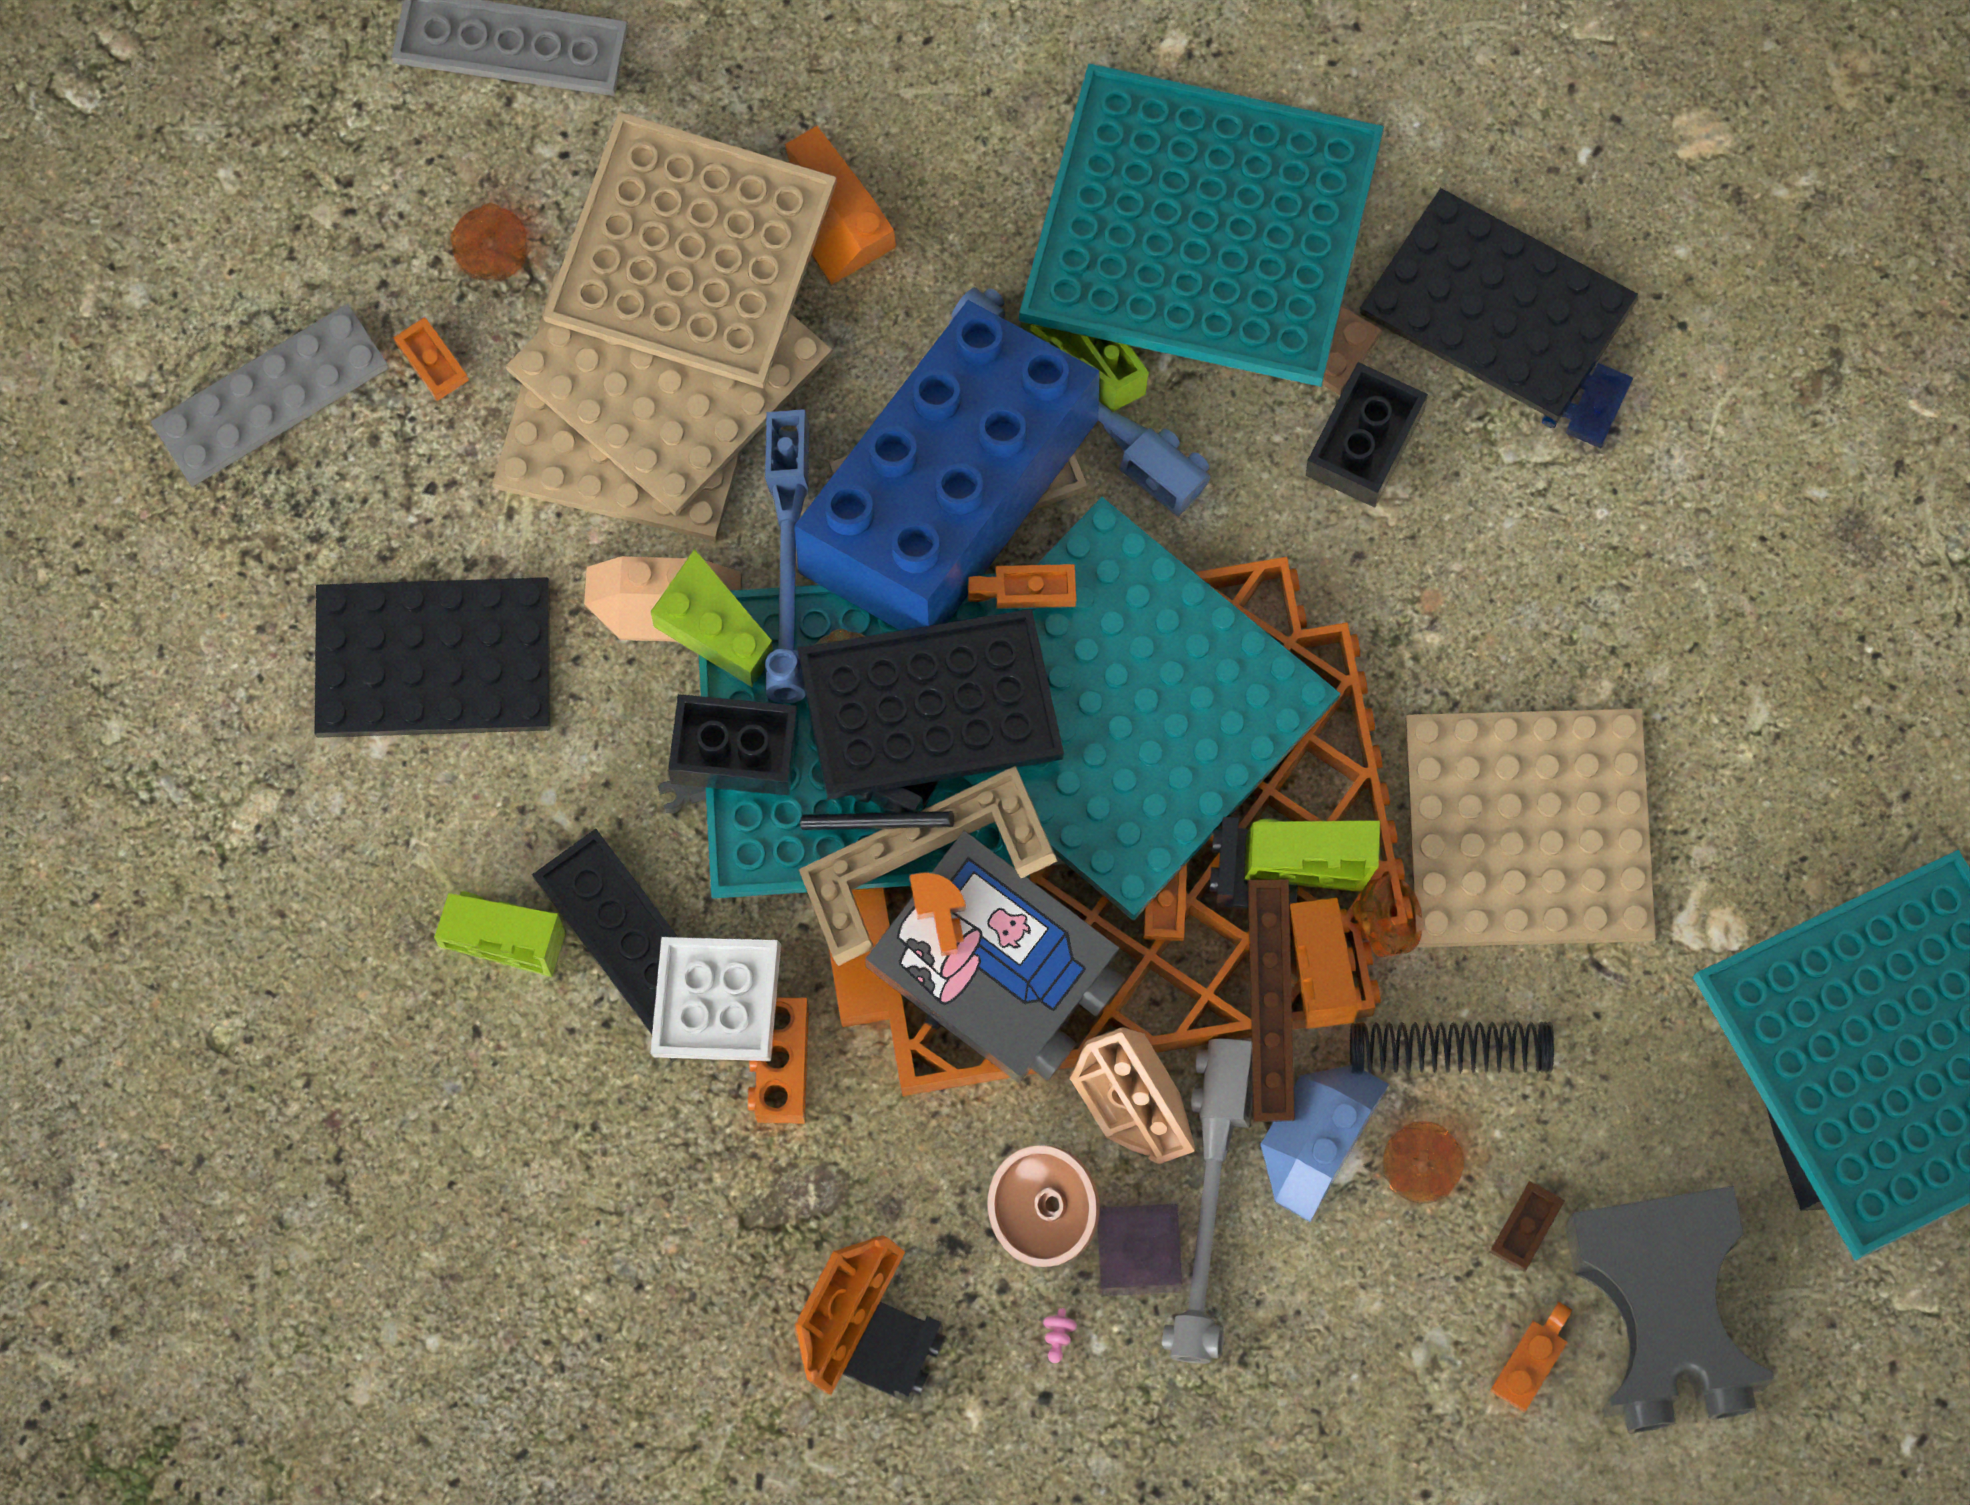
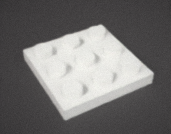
M662 937L650 1054L657 1058L771 1061L781 943L778 940Z

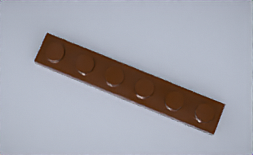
M1289 879L1248 880L1253 1122L1294 1121Z

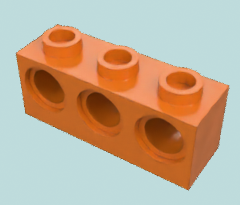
M777 997L775 1014L783 1013L788 1015L790 1022L783 1029H774L771 1055L776 1052H783L788 1055L789 1060L784 1067L779 1069L770 1067L767 1061L749 1060L750 1072H756V1087L748 1088V1111H755L757 1123L805 1124L809 1004L807 998ZM775 1091L785 1093L788 1096L786 1103L779 1108L768 1106L766 1099L770 1093Z

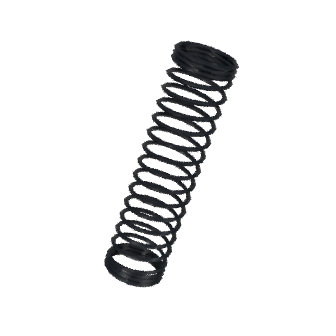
M1453 1021L1449 1028L1447 1041L1445 1026L1440 1022L1437 1025L1434 1043L1433 1029L1431 1024L1427 1022L1424 1025L1421 1043L1420 1029L1416 1022L1411 1026L1409 1042L1406 1025L1403 1022L1398 1026L1396 1042L1393 1025L1390 1022L1386 1024L1383 1042L1380 1025L1377 1022L1372 1027L1371 1041H1369L1368 1028L1364 1022L1351 1023V1072L1353 1074L1355 1072L1362 1074L1364 1071V1034L1368 1072H1372L1376 1029L1381 1072H1385L1387 1039L1390 1029L1394 1072L1397 1073L1401 1030L1403 1029L1407 1072L1410 1073L1413 1036L1416 1029L1420 1072L1423 1073L1428 1029L1431 1043L1432 1069L1436 1073L1441 1029L1445 1054V1070L1449 1073L1451 1041L1454 1028L1457 1044L1458 1071L1462 1073L1464 1039L1467 1027L1471 1071L1474 1073L1476 1070L1477 1038L1480 1027L1484 1072L1487 1073L1490 1037L1493 1027L1497 1072L1500 1073L1503 1036L1506 1027L1510 1072L1513 1073L1516 1035L1519 1027L1523 1072L1526 1073L1529 1034L1532 1027L1536 1072L1551 1073L1554 1065L1553 1025L1550 1021L1548 1023L1541 1021L1537 1037L1535 1024L1530 1022L1527 1025L1524 1037L1522 1024L1517 1022L1514 1025L1513 1035L1511 1036L1509 1024L1505 1021L1501 1026L1500 1036H1498L1496 1024L1492 1021L1488 1026L1486 1037L1483 1024L1479 1021L1476 1024L1473 1038L1471 1026L1466 1021L1462 1027L1460 1039L1458 1026Z

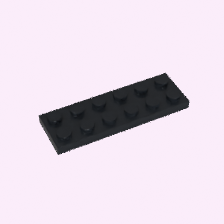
M594 829L533 873L532 876L652 1035L661 938L679 937L598 830ZM669 1058V1059H670L671 1062L673 1063V1062H674L675 1060H677L678 1058Z

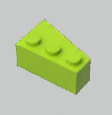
M1021 322V328L1099 370V402L1114 412L1146 395L1149 372L1130 345Z
M694 549L651 610L653 626L753 687L766 668L765 662L768 654L773 652L772 640Z
M1261 819L1258 822H1253L1246 834L1244 880L1289 879L1290 885L1362 892L1379 866L1380 821H1279L1276 819Z
M461 891L460 895L448 893L434 938L441 948L553 977L566 932L559 915L556 913L519 907L508 902L483 900L479 895Z

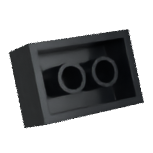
M1358 362L1307 460L1305 476L1376 508L1425 411L1428 394Z
M678 694L668 766L671 784L790 796L799 723L797 706Z

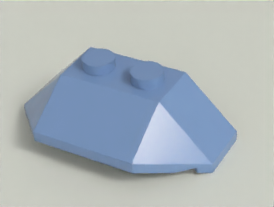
M1352 1065L1300 1075L1294 1085V1121L1273 1122L1261 1142V1149L1275 1203L1309 1222L1314 1217L1389 1086L1388 1083L1365 1070L1362 1074L1360 1072L1353 1074L1351 1072Z

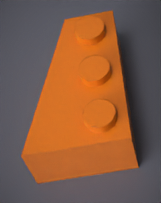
M1338 898L1290 904V929L1306 1029L1354 1023L1357 1010H1362L1359 987L1354 986L1352 971L1356 970L1353 948H1347L1344 933L1349 932L1347 910L1339 909Z

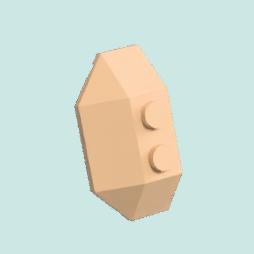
M621 556L588 566L586 570L584 605L619 640L677 642L653 626L651 610L687 558ZM705 561L729 590H741L742 573L740 571Z
M1120 1028L1087 1040L1071 1072L1070 1080L1106 1138L1134 1152L1149 1156L1148 1159L1157 1164L1195 1152V1144L1181 1094L1145 1034L1127 1028Z

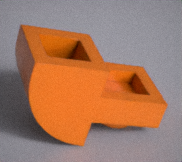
M933 873L910 875L917 919L934 917L941 956L956 954L958 950L957 943L964 942L960 918L952 919L951 913L966 911L965 901L961 892L950 880Z

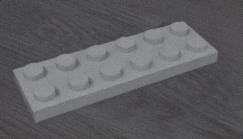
M404 0L391 58L394 64L615 96L628 24L627 21L486 0Z
M347 303L152 420L151 424L190 486L193 487L389 368Z

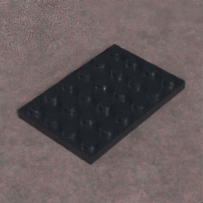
M1440 188L1361 305L1360 314L1558 422L1638 301V294Z
M548 577L316 585L314 734L317 738L550 731V581Z
M1032 609L798 647L797 654L827 800L1005 770L1014 766L1017 768L1063 760L1064 751Z

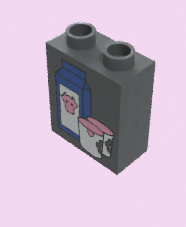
M963 831L932 871L933 874L950 880L959 889L965 901L966 911L951 913L952 919L960 918L964 942L957 943V953L941 956L934 917L918 920L912 897L865 958L866 968L1019 1084L1031 1069L1049 1081L1077 1044L1076 1041L1061 1031L1075 1010L1081 1005L1097 1017L1125 981V977L1110 967L1117 956L1119 947L1028 878H1020L1016 869L967 832Z

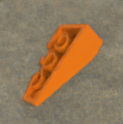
M818 126L813 127L785 144L789 163L835 176L837 180L811 254L831 285L896 248L894 229L875 200Z

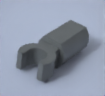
M671 781L663 782L657 786L660 795L667 792L676 794V799L673 802L664 804L666 813L678 812L682 809L684 803L689 801L694 804L706 800L705 787L671 784Z

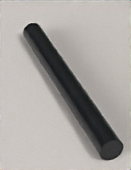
M952 811L803 814L800 818L802 830L953 827L954 813Z

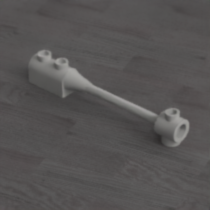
M1211 1039L1208 1041V1049H1199L1197 1052L1196 1071L1197 1073L1205 1074L1203 1088L1193 1089L1191 1108L1192 1112H1200L1199 1120L1202 1123L1203 1150L1206 1166L1188 1311L1175 1316L1174 1325H1165L1162 1338L1163 1349L1171 1350L1170 1358L1182 1362L1210 1363L1211 1358H1220L1223 1351L1224 1328L1223 1326L1215 1325V1321L1204 1313L1222 1163L1225 1161L1234 1127L1250 1128L1253 1106L1251 1041Z

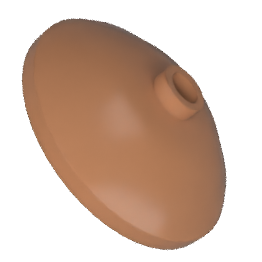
M1036 1145L1014 1152L999 1166L989 1187L987 1204L993 1232L1005 1250L1021 1262L1038 1267L1064 1264L1083 1252L1095 1234L1100 1213L1096 1184L1085 1165L1073 1154L1062 1148L1050 1145ZM1054 1197L1059 1200L1058 1210L1054 1209L1052 1205Z

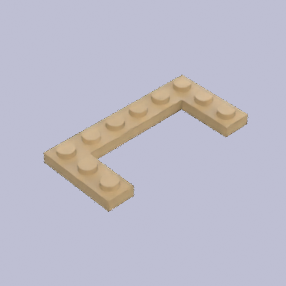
M1016 766L920 811H952L954 813L953 827L882 829L799 869L832 957L838 966L874 948L852 889L957 840L963 831L969 834L992 822H996L1020 878L1057 862Z

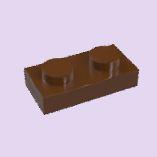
M1529 1181L1492 1246L1490 1253L1526 1272L1565 1200Z

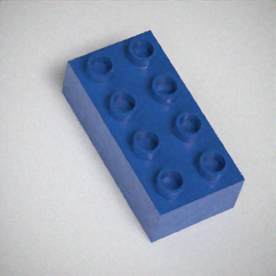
M967 300L794 525L798 573L900 631L948 623L968 596V577L983 576L1097 423L1099 416L1100 371L976 303Z

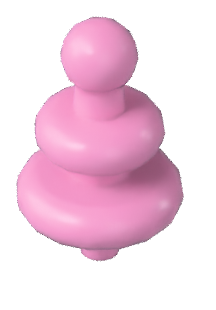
M1058 1308L1057 1316H1048L1043 1320L1044 1326L1049 1330H1053V1332H1048L1045 1335L1046 1342L1052 1344V1348L1048 1353V1359L1052 1363H1058L1062 1360V1346H1067L1071 1342L1070 1336L1065 1334V1332H1073L1077 1328V1323L1074 1320L1065 1317L1066 1309Z

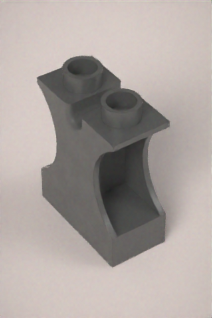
M1734 1186L1572 1213L1565 1230L1574 1275L1594 1284L1612 1301L1623 1319L1628 1334L1629 1361L1626 1375L1621 1387L1609 1398L1603 1407V1418L1624 1415L1628 1433L1653 1431L1675 1425L1676 1418L1673 1404L1679 1397L1677 1380L1684 1379L1692 1385L1696 1402L1705 1401L1708 1419H1724L1756 1411L1757 1406L1754 1393L1765 1390L1774 1379L1773 1372L1752 1361L1736 1347L1723 1327L1716 1303V1283L1720 1266L1724 1257L1734 1248L1743 1235Z

